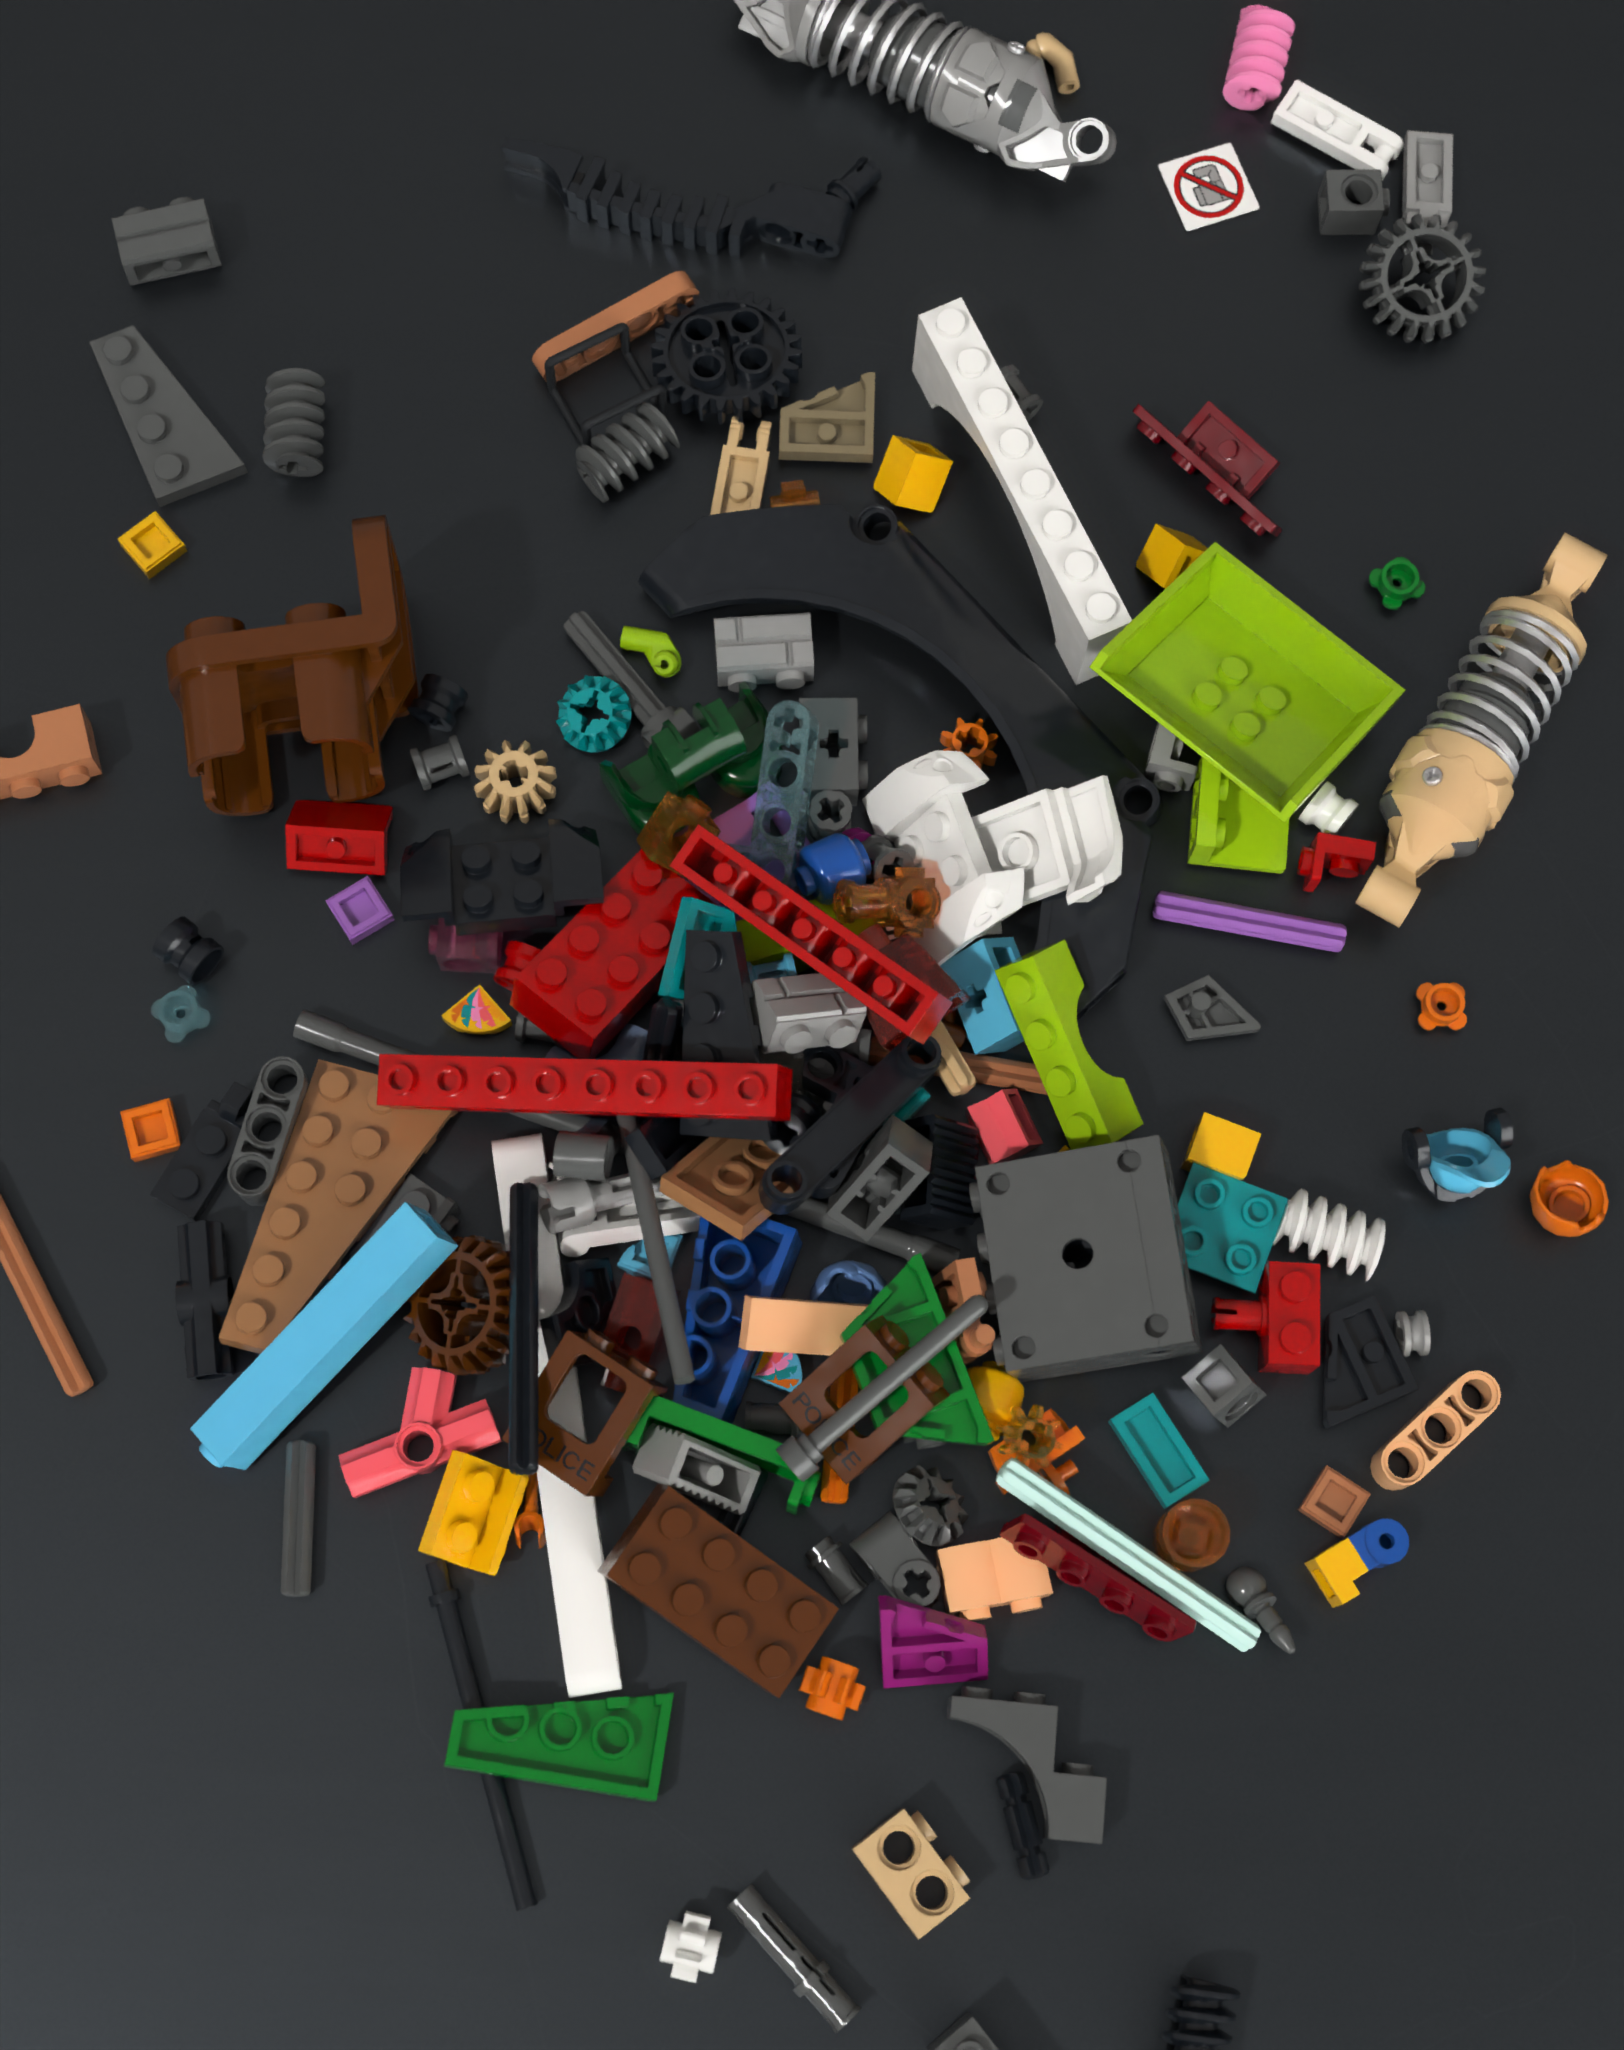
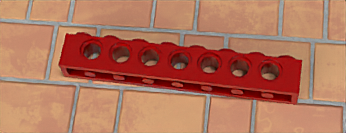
M379 1054L377 1105L406 1110L790 1121L793 1069L779 1064Z

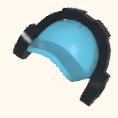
M1503 1108L1491 1109L1485 1113L1484 1133L1477 1129L1451 1128L1426 1134L1419 1127L1405 1129L1402 1133V1153L1408 1167L1415 1170L1421 1184L1438 1200L1456 1202V1200L1466 1197L1473 1198L1488 1187H1495L1501 1184L1511 1170V1160L1503 1150L1511 1147L1513 1143V1125L1508 1112Z

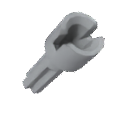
M629 1173L610 1177L607 1182H589L585 1179L566 1177L542 1183L538 1186L537 1194L540 1197L549 1198L551 1203L543 1205L540 1210L542 1221L551 1234L591 1225L597 1216V1212L635 1203ZM661 1176L652 1180L655 1198L664 1196L659 1191Z

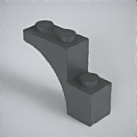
M962 1686L961 1696L948 1697L947 1719L969 1723L989 1732L1008 1746L1027 1769L1037 1790L1042 1808L1043 1838L1103 1844L1107 1777L1093 1776L1094 1765L1062 1762L1061 1773L1054 1772L1058 1706L1045 1705L1046 1695L1027 1692H1014L1013 1702L992 1700L993 1689Z

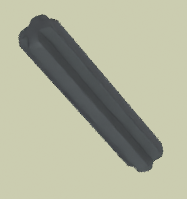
M294 1440L286 1445L280 1591L282 1595L287 1597H304L311 1592L316 1445L308 1440Z

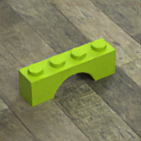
M1065 939L1027 953L994 970L1071 1150L1117 1142L1142 1126L1143 1121L1125 1079L1111 1076L1101 1070L1089 1056L1083 1044L1077 1022V1004L1085 985Z

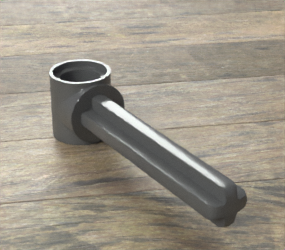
M585 611L575 612L569 616V619L564 624L565 632L602 676L617 682L625 690L631 703L632 712L644 725L641 731V738L647 749L652 743L651 736L660 732L663 726L662 723L668 719L676 727L684 740L701 731L693 718L682 707L664 706Z

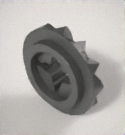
M917 1465L903 1473L894 1485L893 1504L898 1519L908 1533L924 1544L940 1547L952 1543L964 1533L962 1525L969 1515L961 1508L965 1496L955 1494L952 1489L953 1479H941L937 1467L925 1470L920 1465ZM928 1498L929 1501H937L940 1509L937 1510L935 1507H928V1505L921 1506V1503Z

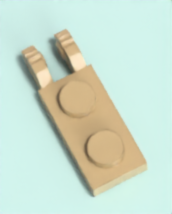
M735 416L732 417L727 445L723 444L710 515L761 508L770 460V452L768 450L772 422L761 421L757 430L756 449L740 447V441L743 439L744 424L743 422L738 423Z

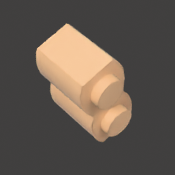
M1002 1537L942 1548L935 1552L946 1614H959L960 1618L974 1622L991 1618L990 1608L1010 1605L1012 1614L1043 1608L1041 1598L1049 1597L1053 1594L1048 1566L1039 1560L1028 1559L1014 1550L1013 1544Z

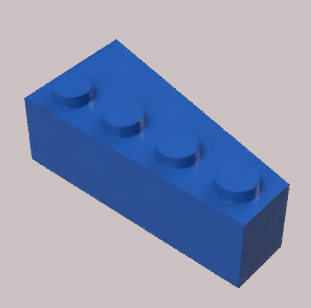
M700 1216L698 1238L695 1239L691 1287L688 1289L686 1303L687 1315L685 1323V1334L695 1380L684 1385L675 1384L673 1402L725 1422L733 1423L761 1352L739 1348L744 1297L747 1295L782 1298L803 1245L797 1229L766 1219L741 1241Z

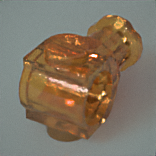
M895 867V877H880L873 884H856L851 879L839 880L833 894V911L839 923L852 924L856 919L873 920L879 927H894V937L924 938V928H934V920L939 914L941 907V898L935 887V878H925V867ZM909 893H911L913 904L908 912L906 900ZM863 900H868L867 904H863L862 902Z

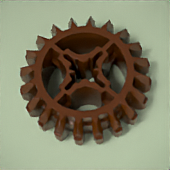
M456 1236L452 1239L459 1246L407 1300L412 1304V1312L403 1319L410 1324H414L415 1327L408 1339L413 1340L415 1343H421L418 1355L423 1356L425 1359H431L433 1367L439 1370H447L454 1375L467 1376L468 1373L482 1375L485 1372H490L491 1367L498 1368L501 1365H506V1354H509V1292L511 1291L509 1287V1275L511 1272L509 1267V1251H506L505 1245L501 1244V1242L486 1240L483 1236ZM461 1303H475L477 1307L475 1309L462 1307Z

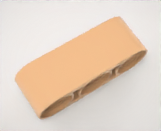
M1479 1370L1469 1371L1444 1387L1375 1452L1371 1459L1370 1469L1376 1483L1384 1489L1395 1491L1402 1490L1420 1481L1495 1411L1501 1398L1500 1386L1495 1378L1487 1372ZM1465 1384L1475 1387L1481 1394L1482 1402L1479 1409L1470 1408L1463 1401L1461 1392ZM1428 1418L1437 1419L1444 1426L1446 1436L1442 1444L1435 1443L1428 1438L1425 1432V1423ZM1391 1452L1401 1453L1407 1459L1409 1473L1406 1478L1397 1477L1389 1469L1388 1458Z

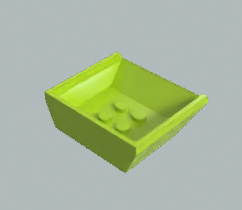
M1216 542L1099 652L1089 667L1283 822H1286L1398 702L1405 692L1403 687Z

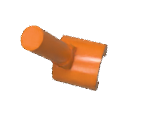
M536 1472L535 1474L528 1475L529 1480L525 1489L523 1513L518 1515L514 1522L516 1545L520 1549L522 1546L521 1537L529 1530L538 1532L539 1549L543 1548L546 1543L544 1520L539 1514V1484Z

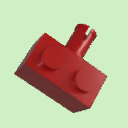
M1269 1261L1264 1267L1258 1284V1300L1220 1299V1297H1213L1211 1314H1215V1318H1211L1212 1330L1229 1329L1257 1332L1258 1372L1309 1375L1320 1366V1264Z

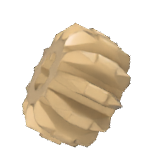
M504 740L502 743V754L498 755L496 752L487 749L484 755L488 765H476L475 775L480 782L474 786L476 797L485 799L483 807L488 814L500 810V819L506 824L511 820L513 813H518L521 822L526 824L529 821L528 810L533 809L535 812L544 815L547 809L543 799L555 798L556 788L551 782L557 778L555 767L546 765L548 757L543 749L531 754L530 743L524 740L520 744L518 751L512 750L510 742ZM519 777L522 785L512 787L509 779Z

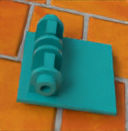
M1192 1163L1178 1202L1189 1269L1255 1294L1289 1199Z

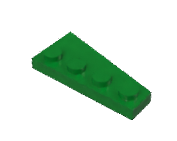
M674 1693L641 1697H614L578 1702L563 1701L554 1702L553 1704L528 1706L513 1705L455 1710L443 1767L655 1802L658 1796Z

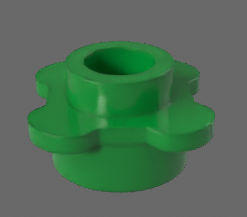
M1404 557L1395 558L1388 562L1383 569H1373L1369 575V584L1379 590L1383 597L1382 604L1390 610L1399 609L1402 602L1411 597L1415 599L1420 598L1425 591V584L1422 580H1419L1417 568ZM1394 580L1400 581V582H1401V586H1399V587L1394 586V585H1393V581H1394Z

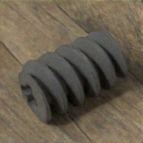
M287 368L274 372L265 382L267 396L264 400L266 409L264 425L266 430L263 434L265 448L262 452L264 463L270 469L280 474L306 478L317 476L323 471V464L317 458L321 457L324 453L323 445L318 441L324 437V429L319 424L325 419V413L320 406L325 403L326 397L319 389L326 385L324 378L318 373L302 368Z
M643 402L637 405L636 415L630 412L624 414L621 417V426L616 423L610 424L606 427V436L602 434L593 436L591 438V447L582 444L576 449L578 472L592 493L603 503L609 500L605 485L609 484L618 492L624 489L619 475L623 473L633 482L639 478L635 468L636 463H639L648 471L654 468L650 453H655L662 460L668 458L664 443L668 441L675 448L680 449L677 435L666 417L650 403Z

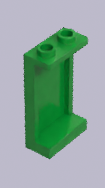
M653 1396L622 1450L637 1455L646 1430L652 1423L685 1433L761 1466L769 1473L794 1482L787 1501L786 1512L795 1516L800 1504L810 1507L821 1476V1472L816 1471L807 1480L802 1482L777 1453L776 1448L782 1443L660 1396Z

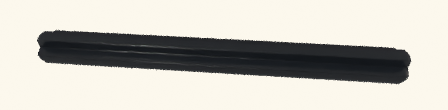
M517 1182L510 1187L509 1470L514 1475H532L539 1469L537 1186L534 1183Z

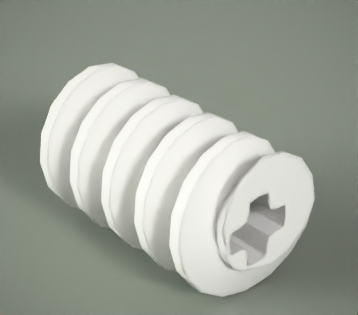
M1299 1189L1287 1202L1272 1246H1275L1286 1235L1289 1237L1290 1253L1294 1254L1303 1242L1307 1243L1308 1260L1313 1261L1322 1250L1327 1251V1267L1333 1268L1341 1257L1346 1258V1274L1351 1276L1362 1264L1366 1266L1365 1281L1367 1282L1374 1273L1384 1247L1385 1221L1378 1217L1366 1228V1214L1360 1210L1356 1211L1347 1221V1207L1342 1203H1338L1328 1214L1326 1197L1319 1196L1308 1206L1307 1190Z

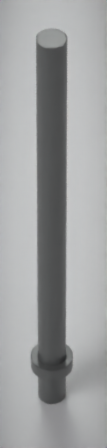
M616 1116L674 1383L676 1385L688 1384L695 1380L652 1180L624 1139L627 1134L639 1125L638 1117Z

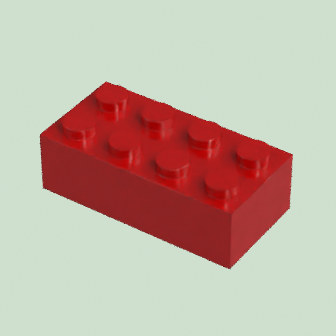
M644 848L603 887L604 903L585 905L514 979L510 1006L578 1059H594L659 991L682 897H693L715 904Z

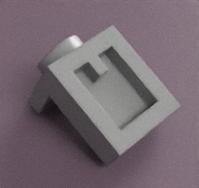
M1159 722L1155 729L1143 775L1160 790L1167 792L1189 791L1196 777L1198 767L1178 761L1184 742Z

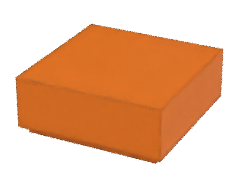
M170 1098L120 1111L130 1156L134 1162L175 1152L181 1146L182 1138L174 1105Z

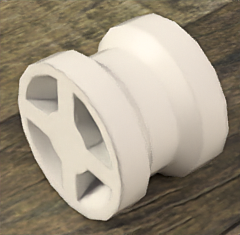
M1327 781L1312 798L1298 819L1306 825L1314 824L1322 833L1337 835L1359 804L1352 798L1343 799L1337 794L1336 786Z

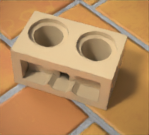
M901 1808L851 1849L919 1940L970 1899L963 1889L970 1880L951 1855L942 1861L930 1843L937 1838V1835L920 1812L917 1811L909 1816L906 1810ZM903 1831L912 1841V1853L905 1862L891 1863L883 1853L884 1840L892 1832ZM927 1876L938 1877L945 1886V1897L934 1908L921 1906L916 1898V1887Z

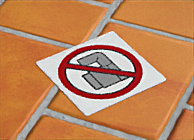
M1231 143L1158 165L1186 231L1198 229L1260 208Z

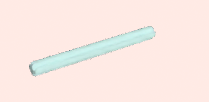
M1010 1458L1001 1466L996 1476V1482L999 1486L1240 1651L1245 1652L1255 1646L1261 1634V1629L1252 1620L1016 1458Z

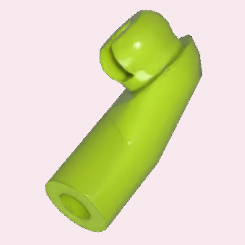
M623 626L620 649L644 653L654 672L659 676L672 677L680 671L682 666L681 655L667 633Z

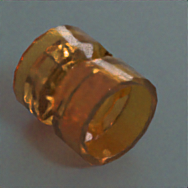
M1191 1498L1177 1503L1158 1518L1153 1529L1152 1543L1158 1557L1180 1572L1192 1573L1214 1564L1225 1554L1230 1543V1526L1226 1516L1216 1505L1204 1499Z

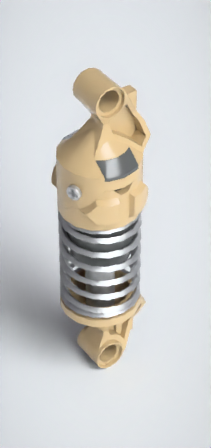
M1564 532L1543 568L1544 574L1538 591L1530 595L1501 597L1489 605L1485 616L1480 622L1479 631L1481 635L1469 641V651L1471 654H1467L1459 659L1458 669L1460 673H1456L1448 678V689L1450 692H1445L1437 698L1439 711H1435L1427 716V725L1421 728L1416 736H1412L1407 740L1389 771L1391 782L1387 785L1379 801V810L1389 828L1385 845L1384 867L1379 865L1375 867L1355 904L1399 928L1421 891V888L1416 886V879L1429 870L1438 860L1467 857L1475 853L1485 836V831L1493 829L1497 822L1500 821L1513 798L1514 790L1512 784L1518 775V764L1528 758L1529 745L1539 738L1540 726L1549 720L1551 706L1559 702L1562 692L1561 688L1570 682L1572 671L1578 668L1585 655L1587 644L1582 632L1573 619L1571 601L1581 591L1586 593L1607 557L1606 553ZM1486 643L1500 657L1479 654L1478 645ZM1475 661L1485 672L1469 673L1467 664ZM1535 673L1546 675L1550 679L1551 684H1538L1533 679ZM1461 680H1464L1463 683H1462V685L1460 686V688H1459V690H1458V689H1457V682H1459V681H1461ZM1528 691H1533L1540 699V702L1533 703ZM1545 691H1552L1551 696L1547 699ZM1541 709L1540 716L1536 718L1535 710Z

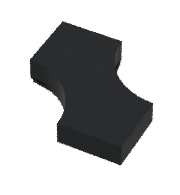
M609 1257L577 1260L562 1265L564 1289L561 1301L557 1309L550 1316L540 1319L548 1360H550L567 1330L586 1334L588 1329L592 1328L600 1332L604 1318L610 1311L614 1310L618 1295ZM582 1355L576 1360L573 1367L585 1366L596 1361L587 1355Z

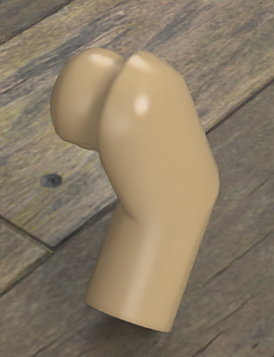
M1044 32L1036 34V39H1031L1026 43L1025 50L1042 58L1043 61L1046 59L1053 66L1059 93L1070 94L1079 89L1080 83L1074 56L1066 46L1050 33Z

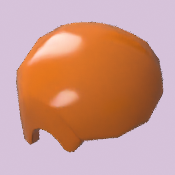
M1569 1160L1548 1168L1543 1166L1536 1176L1529 1195L1533 1216L1545 1230L1564 1237L1581 1236L1596 1229L1604 1221L1609 1206L1605 1183L1591 1169L1573 1164Z

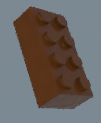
M659 1483L598 1569L600 1574L761 1689L777 1698L781 1697L839 1610L837 1606L668 1485Z

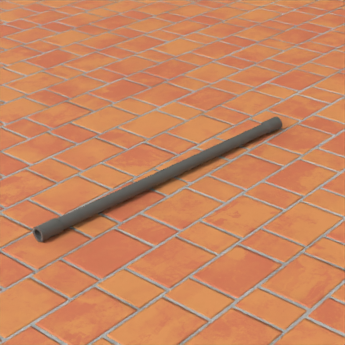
M305 1009L300 1013L294 1027L293 1036L297 1039L333 1052H343L378 1066L379 1054L421 1055L352 1030L341 1022ZM509 1113L558 1132L560 1130L576 1132L593 1118L588 1115ZM612 1125L616 1131L620 1132L618 1126ZM621 1140L620 1151L618 1152V1154L625 1156ZM812 1197L806 1199L792 1212L785 1214L900 1256L907 1261L914 1255L921 1253L927 1269L936 1273L942 1271L954 1260H958L961 1249L920 1234H910L883 1224L873 1237L866 1242L826 1214L828 1203Z

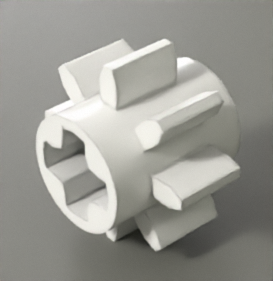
M686 1911L683 1923L669 1920L660 1961L673 1964L672 1978L696 1983L699 1971L713 1974L722 1932L708 1929L710 1916Z

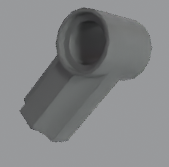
M592 1118L583 1128L578 1129L576 1132L560 1130L557 1134L553 1153L554 1175L607 1182L612 1169L613 1157L620 1151V1132L613 1128L610 1119Z

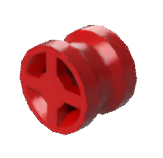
M509 941L504 950L507 959L504 966L496 969L493 977L494 981L505 989L512 991L517 974L541 950L523 942Z

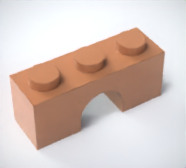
M80 704L31 716L35 731L31 747L22 755L14 758L0 757V800L9 797L18 799L31 798L40 794L42 789L57 785L67 787L78 786L88 782L90 777L103 774L91 721Z

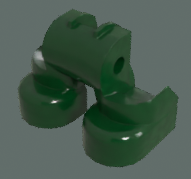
M745 681L739 684L740 702L729 708H726L721 698L704 707L699 702L692 706L693 716L702 730L684 740L676 727L668 719L662 723V730L651 736L652 743L648 748L647 754L620 770L616 768L613 762L604 760L599 763L601 780L632 829L642 840L654 845L670 846L692 833L700 819V796L694 783L710 774L725 792L738 798H749L766 785L778 782L782 774L783 748L777 734L770 725V718L766 708Z

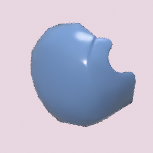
M842 1260L830 1264L820 1272L811 1287L810 1300L870 1304L886 1286V1281L868 1263Z

